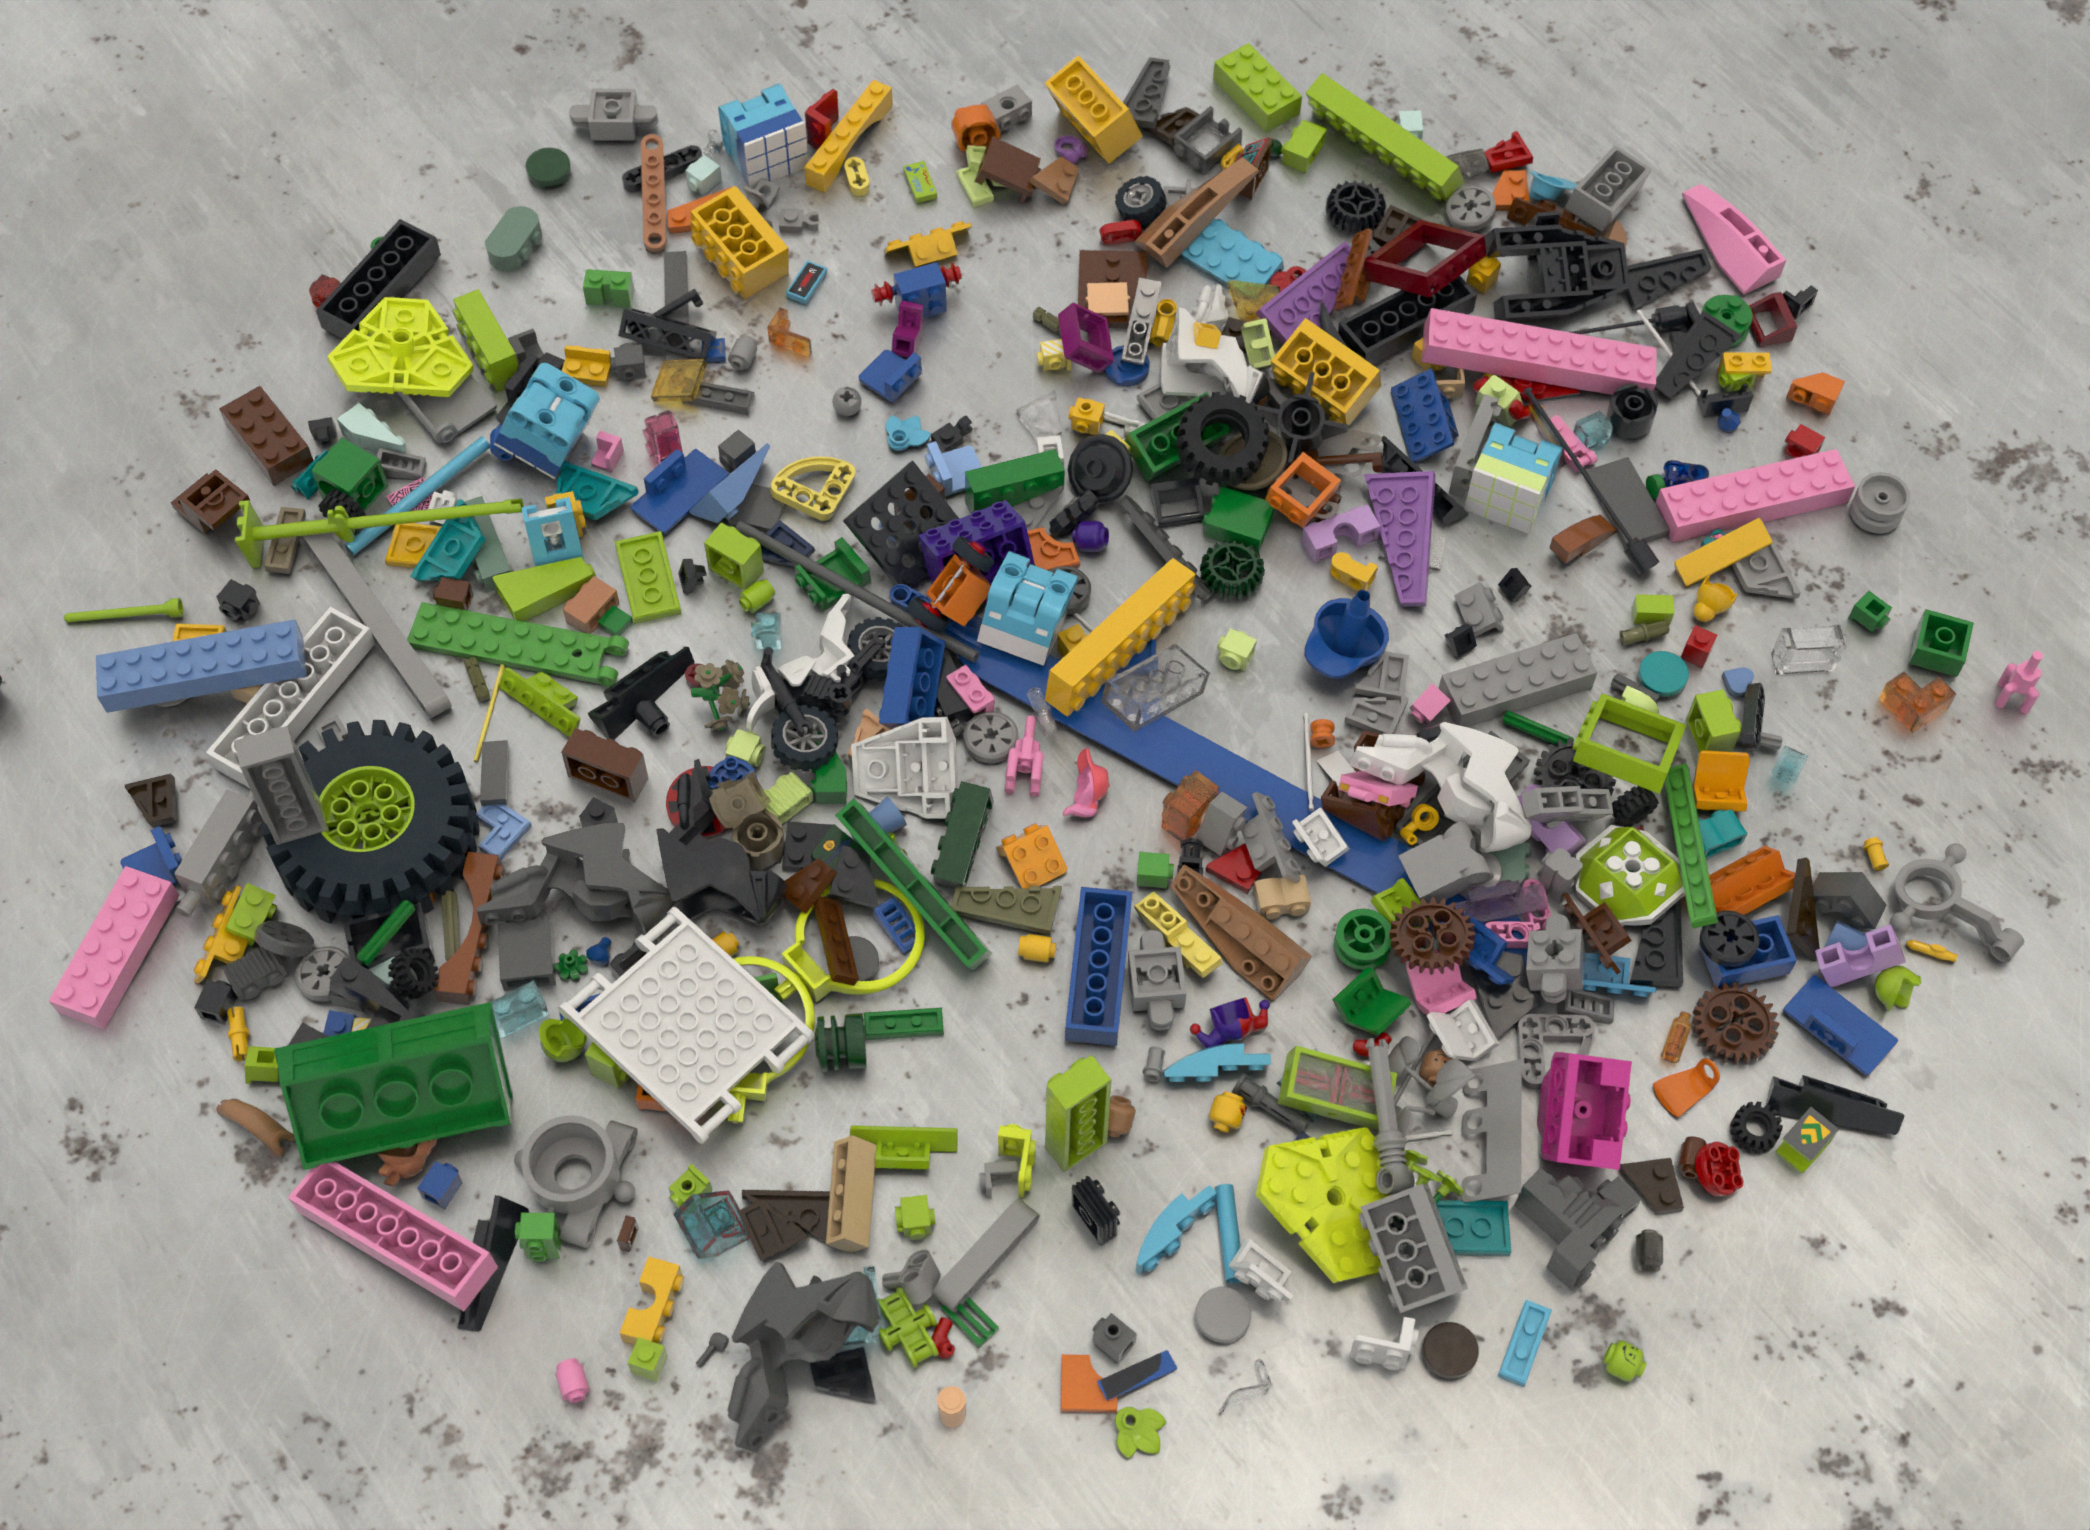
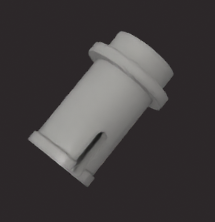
M1152 1046L1148 1050L1147 1064L1142 1072L1147 1081L1158 1082L1164 1074L1162 1065L1166 1052L1161 1047Z

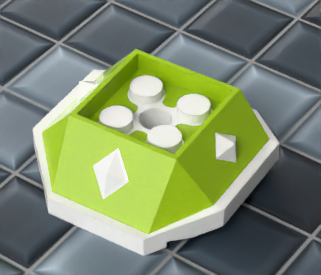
M1610 825L1576 854L1575 858L1583 863V867L1575 886V896L1591 910L1606 902L1622 927L1624 925L1652 924L1685 896L1679 858L1647 831L1637 830L1634 827Z

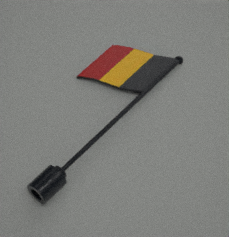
M1526 388L1524 395L1527 394L1531 420L1547 442L1563 447L1559 460L1563 466L1566 465L1564 451L1566 450L1627 539L1628 543L1625 544L1627 549L1623 552L1635 570L1641 575L1657 565L1660 561L1645 539L1631 538L1532 394L1531 390L1533 389Z

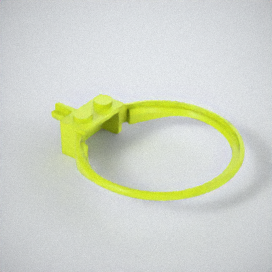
M873 879L875 888L893 894L907 907L915 925V942L905 963L891 975L879 980L858 981L854 986L831 981L830 975H826L814 960L802 950V945L805 944L806 922L814 905L806 914L803 911L800 912L795 925V944L782 953L783 965L801 979L816 1003L831 991L850 995H867L886 990L899 983L913 970L924 947V923L920 912L898 887L882 880ZM831 885L827 886L820 895L821 897L829 894ZM786 979L775 987L774 991L784 1001L795 993L797 989L790 980Z
M743 956L732 958L740 966L756 965L766 967L790 980L802 998L805 1008V1025L814 1032L815 1013L813 1002L806 986L794 972L781 963L763 957ZM806 1044L785 1063V1068L779 1074L773 1071L770 1073L763 1072V1074L749 1073L734 1086L729 1093L738 1100L741 1109L735 1114L731 1113L727 1121L736 1124L743 1123L746 1099L766 1101L768 1084L791 1070L803 1057L809 1045Z

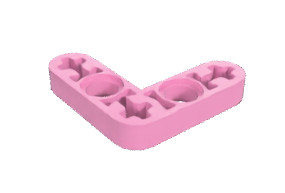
M1526 880L1519 891L1525 922L1492 921L1485 924V926L1509 942L1506 948H1528L1529 931L1545 930L1546 919L1551 916L1545 888L1538 880ZM1531 910H1539L1542 913L1543 917H1535L1531 913ZM1511 931H1519L1524 939H1516Z

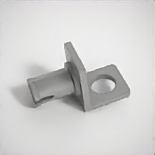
M761 178L755 189L744 185L743 190L747 195V200L757 210L759 206L769 209L780 187ZM763 187L771 188L772 192L768 197H764L760 193Z

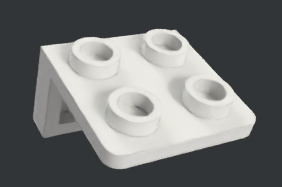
M1469 999L1450 1014L1430 1012L1427 1015L1430 1021V1029L1434 1034L1438 1035L1442 1042L1444 1053L1450 1058L1477 1061L1500 1044L1474 1000Z
M1246 1239L1229 1264V1267L1235 1271L1234 1276L1245 1284H1252L1256 1288L1255 1293L1265 1300L1290 1301L1293 1295L1282 1286L1291 1271L1251 1239Z
M1404 1317L1397 1343L1355 1335L1350 1357L1355 1358V1361L1362 1364L1374 1362L1383 1364L1384 1368L1390 1370L1404 1369L1408 1356H1413L1414 1348L1417 1344L1419 1330L1414 1329L1415 1319Z

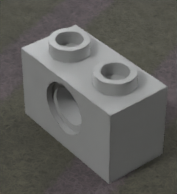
M1018 84L981 103L987 105L991 110L1000 132L1032 116V100Z

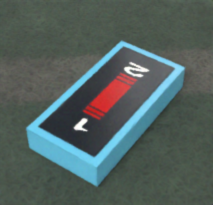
M807 260L787 289L786 297L807 305L826 276L827 268Z

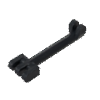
M694 288L653 314L666 317L691 301L695 307L702 306L703 301ZM628 320L627 327L631 334L634 335L639 332L640 329L636 322Z

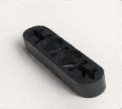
M691 145L665 155L664 179L667 180L686 172L685 170L690 164L695 163L702 157L701 149L698 146ZM670 162L678 163V165L673 168L667 166ZM641 166L628 170L623 174L622 181L626 191L634 193L642 190Z
M1761 682L1747 685L1741 731L1745 751L1760 748L1765 706V693Z

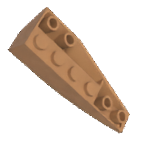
M1183 865L1171 883V888L1233 969L1272 1001L1276 1000L1300 976L1312 958V955L1252 908L1190 867Z

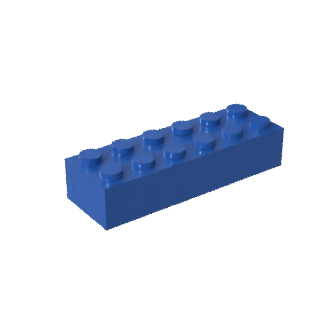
M1081 887L1065 1025V1041L1117 1046L1132 891Z

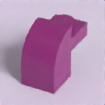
M901 301L898 325L892 337L891 352L905 357H910L913 353L917 352L924 328V305Z

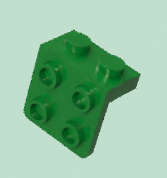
M1370 967L1364 969L1332 999L1344 1023L1374 1035L1384 1032L1411 1005L1408 997L1384 989L1375 970Z

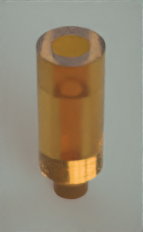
M1682 1011L1679 1017L1673 1019L1661 1053V1057L1668 1062L1678 1063L1692 1027L1689 1021L1691 1015L1688 1012Z

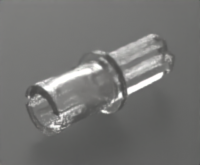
M1034 687L1028 690L1026 695L1034 710L1033 716L1037 717L1044 736H1050L1058 732L1059 728L1050 712L1052 708L1047 705L1040 688Z

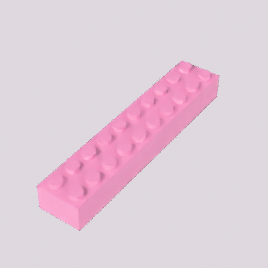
M1433 308L1430 309L1424 324L1422 362L1613 395L1617 388L1626 384H1636L1638 388L1644 390L1647 388L1651 391L1656 386L1655 347Z

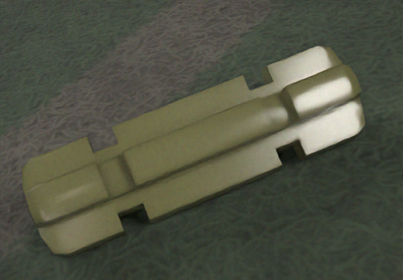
M1037 307L1033 311V319L1038 322L1043 321V325L1056 333L1060 332L1058 317L1050 312L1046 313V310L1041 307Z
M475 657L466 659L464 665L477 700L480 702L488 700L490 694L477 659Z

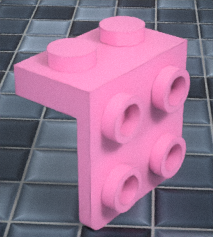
M1409 962L1406 964L1416 1006L1425 1015H1428L1430 1012L1446 1013L1460 1007L1469 999H1477L1475 989L1462 980L1457 963H1454L1453 971L1448 967H1444V974H1441L1439 969H1434L1433 975H1430L1428 968L1419 973V966L1416 965L1413 969H1409Z

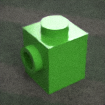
M1139 852L1136 886L1167 888L1168 879H1173L1174 864H1169L1170 854Z

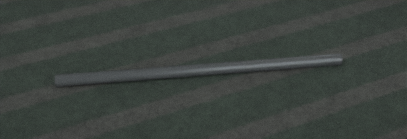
M743 521L737 523L735 528L742 535L754 538L763 547L796 565L800 564L808 572L908 627H921L945 641L947 649L973 663L978 659L979 652L944 632L938 633L929 627H923L908 612Z

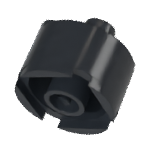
M1626 384L1617 388L1611 397L1606 414L1609 428L1622 440L1644 436L1651 430L1657 412V398L1651 390L1638 388L1636 384Z

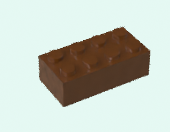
M261 386L219 408L225 425L273 486L308 467L313 462V457L307 443Z

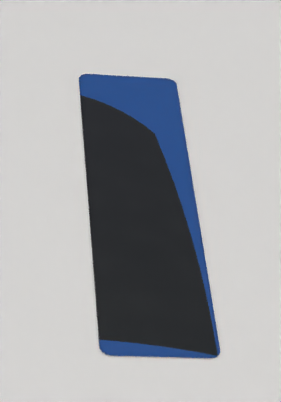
M1165 1350L1100 1379L1097 1383L1106 1400H1110L1177 1370V1366L1169 1351Z

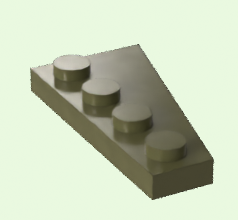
M1004 886V889L956 887L951 906L959 916L1050 935L1062 886H1053V888L1029 886V889H1014V886Z

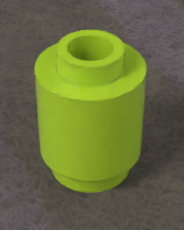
M766 579L758 580L739 593L740 599L738 602L744 611L755 613L769 603L776 593L769 581Z

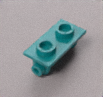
M324 450L320 455H316L313 462L306 468L307 470L292 480L291 488L295 492L301 491L306 499H309L318 489L311 470L328 453L327 450Z

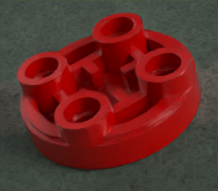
M1712 1142L1703 1145L1699 1149L1695 1162L1696 1172L1700 1183L1710 1194L1722 1197L1730 1195L1743 1187L1744 1181L1738 1161L1740 1154L1737 1148L1734 1146L1728 1147L1722 1142Z

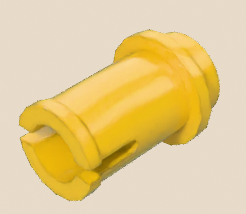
M1878 837L1865 840L1863 850L1868 853L1873 871H1881L1888 868L1889 863L1882 848L1883 841H1880Z

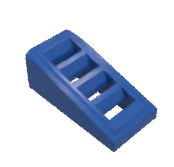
M892 897L873 910L874 919L901 953L905 955L913 949L915 925L895 897ZM898 918L900 919V921H898L894 925H890V923ZM903 927H907V929H905L898 935L896 934V932L902 929ZM910 934L914 936L904 944L901 941Z

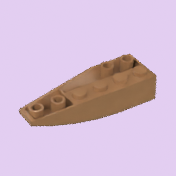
M1243 157L1166 208L1135 240V244L1164 267L1168 268L1254 178L1259 170Z

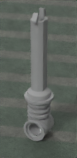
M1371 1038L1368 1039L1365 1047L1369 1048L1368 1052L1379 1133L1376 1136V1141L1373 1142V1146L1377 1148L1378 1153H1381L1378 1155V1158L1382 1160L1379 1162L1382 1168L1377 1173L1376 1184L1381 1193L1396 1194L1414 1187L1415 1178L1413 1172L1407 1168V1165H1404L1407 1163L1406 1158H1403L1406 1156L1403 1150L1405 1149L1407 1138L1403 1137V1133L1397 1127L1387 1054L1389 1046L1382 1039L1379 1040L1380 1046L1375 1047L1374 1039Z

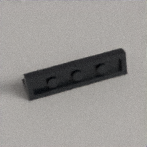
M634 308L623 310L618 333L619 337L701 360H707L710 343L715 341L717 332ZM628 320L636 322L640 331L634 335L626 333ZM655 327L662 337L656 341L651 340L646 330ZM677 333L684 343L678 347L672 346L668 336ZM695 339L704 341L702 354L694 352L689 343Z

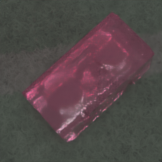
M666 410L658 413V416L653 415L645 418L646 428L642 430V433L647 442L645 443V448L649 457L654 456L656 462L661 463L676 449L683 453L678 424L671 411Z

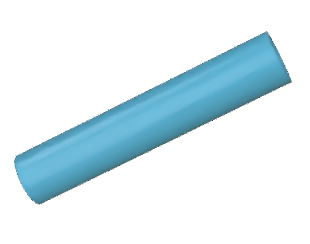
M1220 1184L1215 1187V1191L1217 1192L1216 1205L1226 1283L1235 1284L1241 1281L1234 1276L1235 1271L1229 1267V1264L1241 1245L1234 1188L1231 1184Z

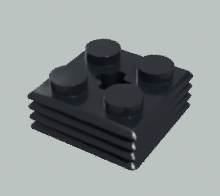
M1086 1176L1085 1179H1081V1182H1077L1076 1185L1072 1184V1206L1096 1241L1103 1245V1242H1108V1239H1112V1236H1117V1226L1120 1225L1118 1219L1120 1211L1113 1201L1107 1202L1103 1196L1105 1191L1097 1179L1092 1181L1089 1176Z

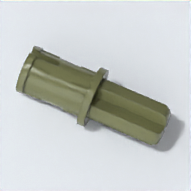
M1665 620L1647 625L1641 623L1639 627L1621 630L1619 636L1622 645L1626 646L1639 641L1648 642L1650 638L1668 634L1670 629Z

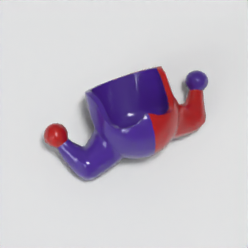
M1247 997L1210 1008V1015L1214 1026L1209 1035L1203 1033L1200 1025L1196 1023L1190 1026V1033L1196 1035L1204 1048L1223 1045L1228 1040H1242L1250 1033L1262 1031L1268 1026L1270 1003L1267 1000L1260 1001L1259 1008L1261 1010L1258 1016L1253 1014Z

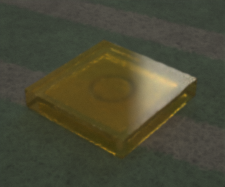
M704 359L663 360L650 396L654 402L695 400L707 366Z

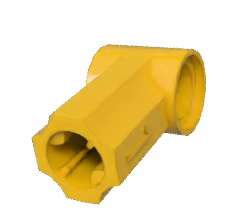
M1162 299L1157 304L1150 335V342L1156 347L1162 348L1163 343L1167 344L1176 322L1177 305L1171 299Z

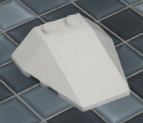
M923 717L851 745L854 795L878 803L888 796L899 810L909 811L927 819L946 818L947 813L952 812L954 803H952L953 791L955 788H959L956 738L947 717Z

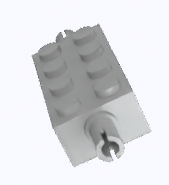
M251 789L246 797L230 790L225 791L174 874L185 893L182 901L176 907L179 914L190 918L199 902L215 907L218 900H221L226 893V887L231 879L237 876L243 859L249 856L254 841L262 835L261 824H265L257 808L258 804Z

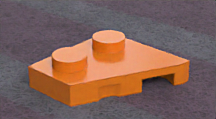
M1526 170L1503 171L1492 193L1495 199L1496 211H1509L1515 197L1530 202Z

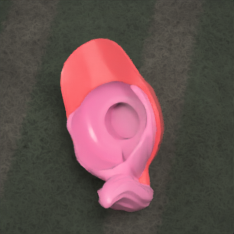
M1085 748L1080 752L1077 759L1079 775L1077 777L1078 788L1074 794L1075 804L1067 807L1063 811V816L1074 815L1082 818L1094 816L1097 812L1098 801L1106 795L1110 787L1107 769L1094 764L1089 748Z

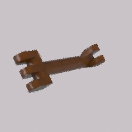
M1318 450L1304 452L1322 466L1372 462L1374 472L1379 473L1382 471V452L1318 456Z

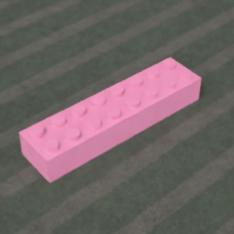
M1834 449L1662 488L1659 491L1655 504L1670 529L1669 538L1671 542L1675 543L1710 535L1717 528L1722 532L1740 528L1757 518L1766 522L1849 502L1855 489V484L1838 450Z
M336 1162L317 1165L316 1168H312L288 1197L298 1213L463 1312L498 1268L488 1251Z

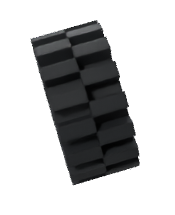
M330 490L318 505L319 511L323 513L324 518H328V510L334 511L336 506L344 507L349 518L366 515L363 512V507H359L360 504L353 501L354 498L348 497L345 492L341 493L340 490Z
M1634 786L1630 791H1625L1624 795L1617 797L1618 800L1613 801L1612 816L1621 827H1631L1634 823H1640L1641 819H1646L1648 814H1652L1654 812L1653 809L1658 807L1659 801L1652 791L1640 786Z
M408 949L391 960L392 963L388 966V969L392 970L388 972V977H393L390 983L391 985L396 984L397 988L395 991L397 993L402 991L401 996L404 998L408 996V999H417L435 989L434 987L438 984L436 980L439 979V974L435 973L438 971V966H433L432 963L435 960L433 958L428 959L430 955L428 952L422 954L423 949ZM410 967L415 971L418 980L413 977Z
M1759 1101L1755 1105H1753V1102H1748L1746 1106L1742 1105L1737 1110L1730 1124L1732 1126L1730 1135L1734 1134L1732 1140L1734 1143L1740 1142L1738 1147L1741 1150L1744 1146L1748 1147L1746 1150L1748 1153H1751L1752 1150H1755V1154H1760L1762 1150L1764 1153L1768 1152L1770 1148L1775 1146L1783 1130V1125H1780L1781 1117H1775L1778 1112L1775 1109L1770 1112V1105L1768 1104L1765 1107H1761L1762 1102ZM1752 1119L1758 1120L1766 1127V1133L1762 1136H1756L1748 1131L1746 1123Z

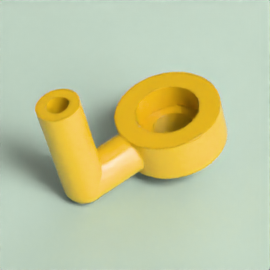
M1420 804L1415 807L1411 815L1412 821L1400 830L1401 837L1410 845H1414L1417 842V837L1413 833L1418 829L1423 831L1433 829L1439 820L1438 812L1429 804ZM1423 812H1427L1426 818L1420 819V815Z

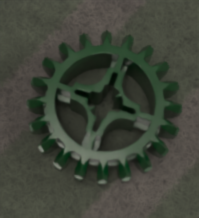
M1235 539L1232 543L1224 540L1222 545L1216 542L1214 548H1208L1200 564V578L1204 581V585L1210 588L1212 595L1219 593L1220 599L1223 596H1228L1229 601L1232 597H1237L1240 601L1242 595L1249 598L1251 592L1256 593L1258 586H1261L1265 574L1264 561L1260 559L1259 551L1254 552L1253 545L1246 547L1245 541L1237 544Z

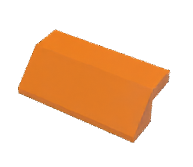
M1763 846L1709 875L1716 912L1735 911L1743 915L1793 889L1795 872L1784 868L1780 851Z

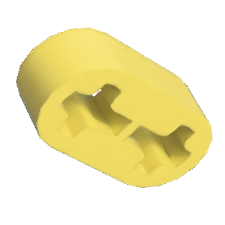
M851 157L844 163L845 175L850 191L856 196L866 195L870 190L864 162L858 157ZM852 167H856L858 172H854ZM856 181H860L862 186H858Z

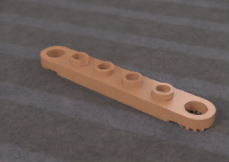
M650 134L641 141L643 238L645 248L652 253H658V251L661 252L665 249L667 243L664 148L662 139L657 135ZM650 142L658 144L656 149H649L646 146ZM652 237H659V239H661V242L658 244H651L649 240L650 238L652 239Z

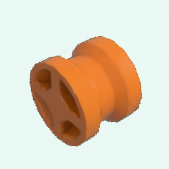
M1318 719L1311 722L1310 731L1313 733L1310 737L1311 745L1321 749L1332 747L1335 744V736L1332 734L1335 730V724L1327 719Z

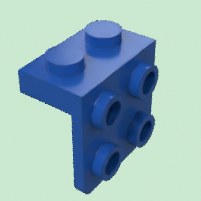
M884 350L859 374V381L893 403L922 374L921 356L913 353L905 361L890 350Z
M159 826L150 830L156 843L122 858L120 864L123 869L127 866L169 881L174 886L179 883L174 873L183 859L179 852L175 854L172 849L176 847V844L171 834H164Z

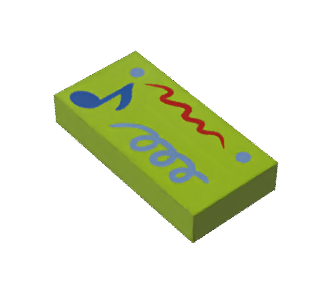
M924 161L903 166V172L916 204L938 198L937 191Z

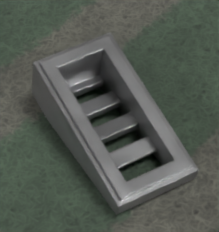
M378 448L377 458L380 459L385 477L422 478L425 457ZM403 463L407 464V469L402 468ZM412 464H417L416 471L411 470Z
M1567 990L1565 999L1557 1003V1014L1585 1015L1595 1022L1612 1023L1614 1021V998L1584 990ZM1579 1001L1582 1002V1008H1579ZM1590 1003H1593L1592 1011L1590 1010ZM1600 1004H1603V1013H1600Z

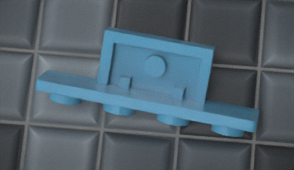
M1585 953L1582 990L1596 991V987L1600 986L1607 987L1606 992L1622 994L1623 989L1633 990L1632 995L1648 997L1649 992L1656 993V987L1628 984L1631 958L1611 956L1621 971L1616 975L1612 968L1606 970L1598 958L1599 954Z

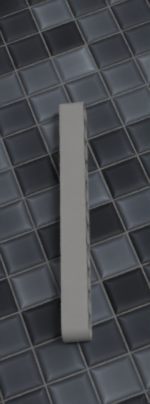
M326 533L300 536L307 549L360 623L370 628L375 644L427 717L431 719L452 707L449 698L332 535Z

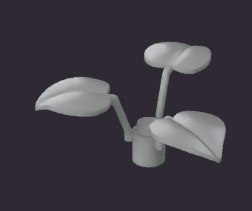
M1410 1036L1403 1037L1400 1043L1396 1044L1388 1056L1390 1071L1397 1073V1077L1406 1070L1407 1073L1430 1092L1426 1096V1103L1429 1108L1405 1106L1402 1109L1399 1106H1395L1397 1127L1403 1133V1137L1408 1134L1413 1124V1115L1410 1111L1429 1113L1432 1116L1437 1112L1446 1118L1451 1117L1458 1107V1101L1452 1095L1476 1076L1463 1062L1451 1059L1437 1073V1084L1433 1088L1409 1066L1417 1059L1419 1054V1046L1416 1040Z

